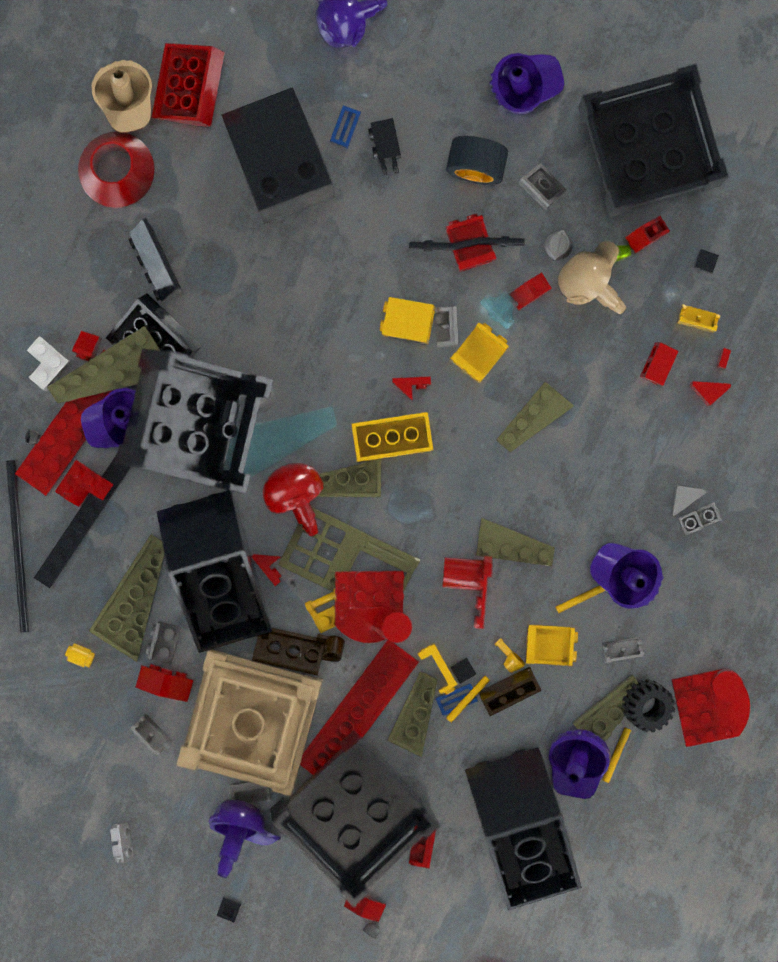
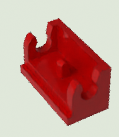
M655 342L640 377L656 385L663 386L679 351L661 342Z
M436 830L427 838L423 836L411 848L408 864L430 869Z

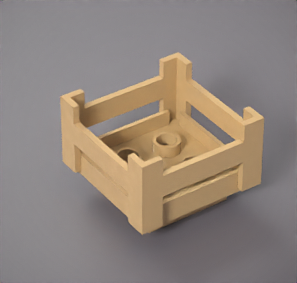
M209 650L205 659L204 674L186 740L181 747L177 766L195 771L198 768L269 787L272 788L273 792L291 796L323 679L254 662L222 651Z

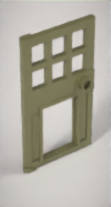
M312 507L315 518L326 522L321 535L316 534L312 536L318 539L313 551L311 552L297 545L302 533H306L302 528V524L298 523L278 564L333 592V589H335V571H350L361 550L406 572L403 582L404 592L421 559L415 558ZM331 525L346 532L341 544L325 538ZM322 542L338 549L333 561L317 555ZM294 549L310 556L305 568L289 562ZM314 559L329 565L324 578L309 572Z

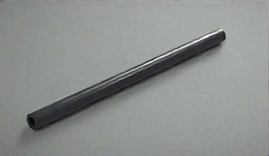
M7 460L6 470L19 631L22 633L29 632L17 475L15 474L16 461Z

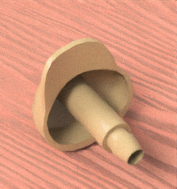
M132 60L114 61L111 65L108 64L106 67L100 68L92 82V96L95 103L103 110L111 127L116 132L129 133L146 127L150 121V95L153 86L147 70Z
M601 242L594 252H578L562 267L558 275V285L567 302L582 305L596 298L604 307L608 306L610 310L618 314H622L626 310L622 299L617 296L618 293L608 284L611 277V269L619 254V248L613 242Z

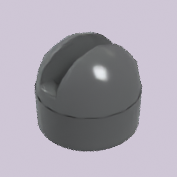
M28 429L25 435L26 444H37L40 441L38 438L41 436L40 433L36 430Z
M368 923L363 931L376 939L379 934V926L376 923Z

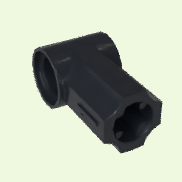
M223 400L219 421L213 427V433L217 438L232 439L237 435L236 421L240 408L239 403Z

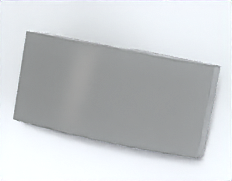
M715 502L678 519L687 536L721 521L722 517Z

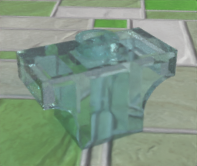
M506 291L499 297L487 295L479 302L489 312V317L494 321H498L506 330L515 322L512 314L519 304Z

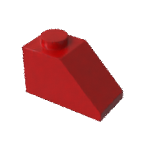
M658 216L640 226L625 238L630 247L637 253L668 234L670 229L662 217Z
M541 272L508 295L519 311L551 291L552 287Z

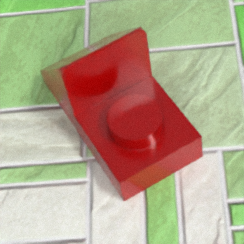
M431 376L392 378V382L404 395L413 401L412 386H416V389H427V386L431 385Z
M259 554L251 556L274 586L282 582L279 579L282 577L275 567L273 569L270 567L281 558L280 556Z

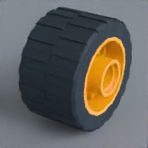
M458 136L452 139L446 171L453 177L467 182L483 185L499 184L503 180L509 151L504 145L490 139L476 136Z

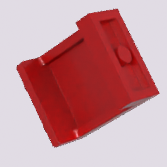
M477 213L467 216V220L461 222L459 219L453 220L448 223L449 226H446L450 243L476 237H489L483 221V215L478 216ZM476 245L452 250L459 272L496 261V255L491 245Z

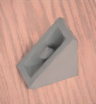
M675 486L671 510L672 515H677L703 496L706 491L704 489Z

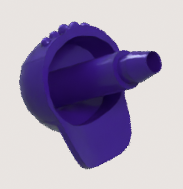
M317 0L319 3L315 14L317 27L322 39L330 46L335 48L356 47L365 34V20L374 17L376 13L386 8L388 5L387 0Z
M514 53L505 56L496 65L494 72L491 73L492 80L490 81V84L493 86L491 91L495 93V99L499 100L497 102L498 105H502L508 112L516 115L532 112L541 103L560 94L565 85L559 61L556 57L545 54L525 55Z
M129 388L113 390L103 400L84 410L81 416V423L86 440L91 447L112 448L123 444L135 390Z
M606 543L596 553L590 565L592 578L608 592L616 604L628 609L639 608L644 605L648 606L650 601H654L655 595L659 594L658 587H661V581L664 579L661 565L652 553L644 549H631L616 543Z
M582 729L566 731L557 736L552 741L548 757L552 767V781L555 791L565 796L590 799L595 794L602 776L609 768L610 750L606 742L592 732Z
M237 799L225 800L218 805L215 813L210 816L208 821L213 831L225 836L219 853L221 859L218 862L217 875L223 878L228 877L233 869L234 862L238 861L244 840L259 845H271L281 840V836L264 830L265 818L263 812L246 801Z

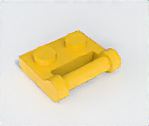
M333 589V592L314 601L305 602V607L311 614L320 634L335 627V605L320 612L316 609L335 599V589Z

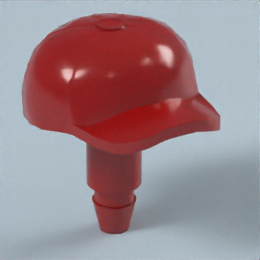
M289 463L276 469L263 486V499L268 510L273 513H284L292 510L297 522L302 524V528L309 536H314L318 533L317 522L314 519L315 513L310 501L316 498L324 488L321 476L312 466L303 463Z

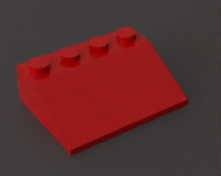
M165 43L151 118L194 126L211 127L225 52L213 46Z

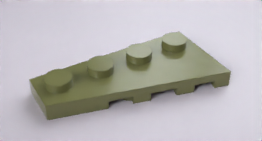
M544 382L496 441L509 452H512L574 407V405L547 382Z
M381 459L319 474L324 488L317 497H381Z
M481 518L476 556L484 557L485 555L492 556L495 559L552 566L555 547Z
M422 671L419 672L387 741L422 757L438 679Z
M633 675L629 676L573 722L574 726L577 729L590 731L604 741L608 740L612 731L621 723L625 716L623 713L624 709L622 708V703H625L623 696H627L628 693L626 691L632 688V684H638L636 678Z

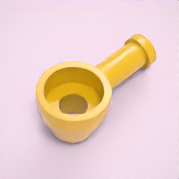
M502 638L494 644L507 656L503 665L509 672L513 673L525 666L520 656L512 651L503 642Z

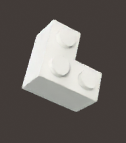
M40 336L27 350L41 362L29 378L47 392V387L60 377L71 362Z

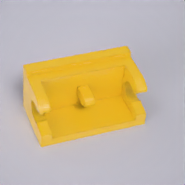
M682 304L677 323L714 333L717 331L720 315Z

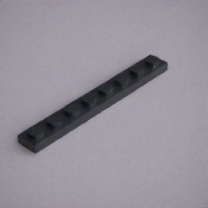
M116 456L102 475V477L113 484L105 498L101 500L93 494H89L34 576V579L49 589L132 468L115 463Z

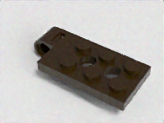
M272 628V632L257 637L252 661L318 676L321 660L339 662L341 660L345 640L334 635L317 634L316 638ZM272 644H276L280 647V649L273 650L270 648V646ZM294 648L297 649L299 653L291 654L289 650Z

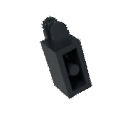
M393 118L371 122V128L368 129L370 140L374 139L375 147H372L374 159L378 158V162L381 164L383 176H386L388 173L385 162L390 160L393 163V171L399 173L396 159L401 158V152Z

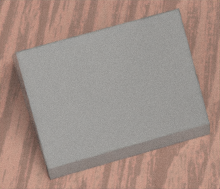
M541 163L522 177L519 183L545 211L567 191Z

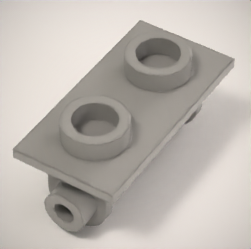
M128 822L111 824L112 842L118 841V845H112L116 863H125L133 860V848L130 840L131 830Z

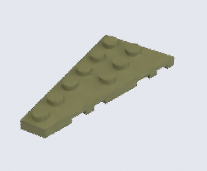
M144 326L47 388L58 404L137 385L141 368H138L142 349H160Z
M152 534L148 537L89 629V632L136 662L139 659L165 557L162 540Z

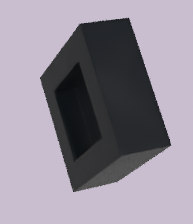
M700 249L694 268L713 274L719 255Z
M467 657L450 667L460 684L476 675Z
M223 897L216 916L234 923L241 903Z

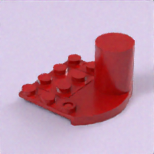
M484 555L483 560L445 557L442 588L480 591V597L476 596L475 608L479 609L478 616H474V627L484 629L487 579L492 577V556Z
M335 571L334 626L345 636L362 643H376L385 639L394 643L405 641L411 634L412 623L409 617L403 613L404 571Z
M719 669L672 679L686 747L731 739L741 735L750 715V698L741 677L735 671Z

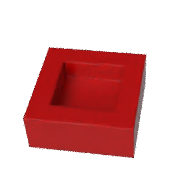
M726 348L721 350L716 368L726 369L731 350Z

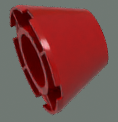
M108 132L96 137L85 147L79 160L78 174L84 191L91 199L106 207L122 208L138 202L146 195L153 183L155 166L149 149L140 139L128 133ZM113 151L128 154L131 159V167L123 179L116 182H107L99 178L98 165L106 154Z

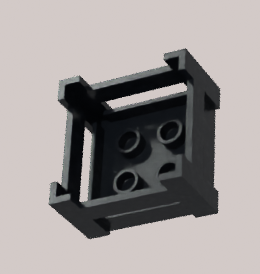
M697 64L678 68L674 73L610 91L602 92L600 90L582 96L578 109L583 126L587 125L606 191L604 200L609 218L628 213L630 208L698 189L706 191L720 187L729 177L724 158H720L701 92L700 84L702 82ZM671 83V85H668V86H664V87H661V88L653 89V90L646 91V92H643V93H639V94H636V95H632V96H629V97H625V98H621V99L614 100V101H611V102H607V103H604V104H600V102H603V101L611 100V99L618 98V97H621V96H625V95H628V94L636 93V92H639V91H643V90H646V89H650V88H653V87H657V86H661V85H664V84ZM691 95H693V97H694V101H695V104H696V108H697V111H698V114H699V118H700V121H701V125H702V128H703V132H704V135H705V139H706L707 146H708V149H709V153H710V156H711V160H712V163H713V166H712V167H711V164H710V160H709V157H708V153H707V150H706V146H705V143H704V139H703V136H702V132H701V129H700V125H699V122H698V118H697V115H696V112H695V108H694V105H693V101H692Z
M142 349L138 368H141L124 442L119 444L115 463L246 494L251 475L243 472L261 398L269 399L273 380L188 358L189 356L170 351ZM241 395L247 397L230 469L224 470L230 439L217 438L213 433V427L219 421L223 400L239 403Z
M353 730L340 742L342 748L287 800L282 797L269 809L275 827L285 837L288 836L339 889L342 896L355 907L368 895L367 889L423 836L425 838L430 836L440 824L433 811L401 782L369 748L365 740ZM288 824L308 843V845L288 826ZM416 825L418 826V828L414 830L396 849H394L375 869H373L364 879L362 878V876L371 867H373L391 848H393L412 828H414ZM311 848L338 874V876L311 850Z

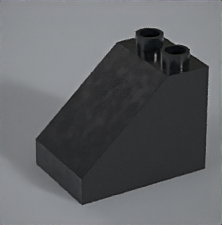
M293 87L221 114L263 224L335 197L331 178Z
M227 490L221 493H214L204 498L176 504L172 507L156 511L168 574L198 653L272 632L269 614L232 492Z
M539 747L530 750L521 749L514 752L511 756L494 761H482L476 764L475 767L465 769L508 911L582 888L563 816Z

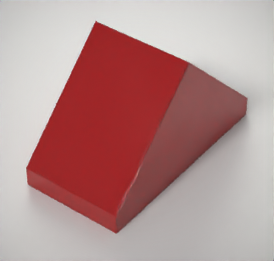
M692 381L690 382V387L707 406H710L731 388V384Z
M366 895L355 907L347 900L344 907L362 918L379 922L386 904Z

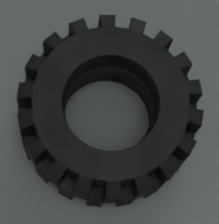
M646 679L645 682L640 680L637 685L635 683L632 684V688L626 691L628 693L627 696H623L625 703H622L623 713L627 720L644 732H656V729L662 730V726H667L669 724L668 720H672V712H675L673 695L654 680ZM655 698L653 708L649 712L642 714L644 704L648 700Z

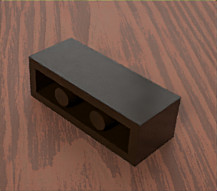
M528 667L481 690L479 695L489 716H492L542 690L532 669Z

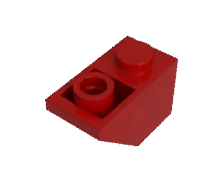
M81 331L72 351L76 353V357L89 361L96 357L102 338Z

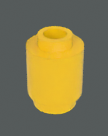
M74 643L73 646H68L65 656L68 657L67 661L83 668L85 666L89 668L95 653L91 652L88 648Z

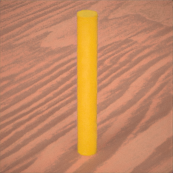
M599 585L555 608L559 614L606 590Z
M484 676L450 712L446 719L452 723L491 680Z
M624 727L611 757L609 768L603 776L602 781L607 783L611 780L631 730Z

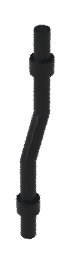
M501 236V238L476 237L455 243L433 242V240H424V242L410 241L409 249H424V251L432 252L433 250H459L476 245L525 246V238H510V236Z

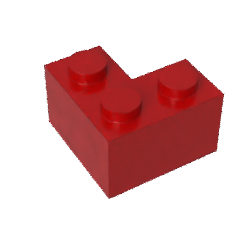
M75 460L55 492L67 501L80 507L89 492L103 500L113 484L85 464Z
M150 664L149 667L141 665L135 688L159 697L188 702L194 680L187 678V674L176 671L175 674H172V670L161 669V666Z

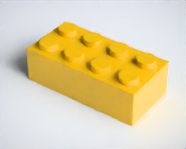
M428 412L351 424L357 463L433 451Z

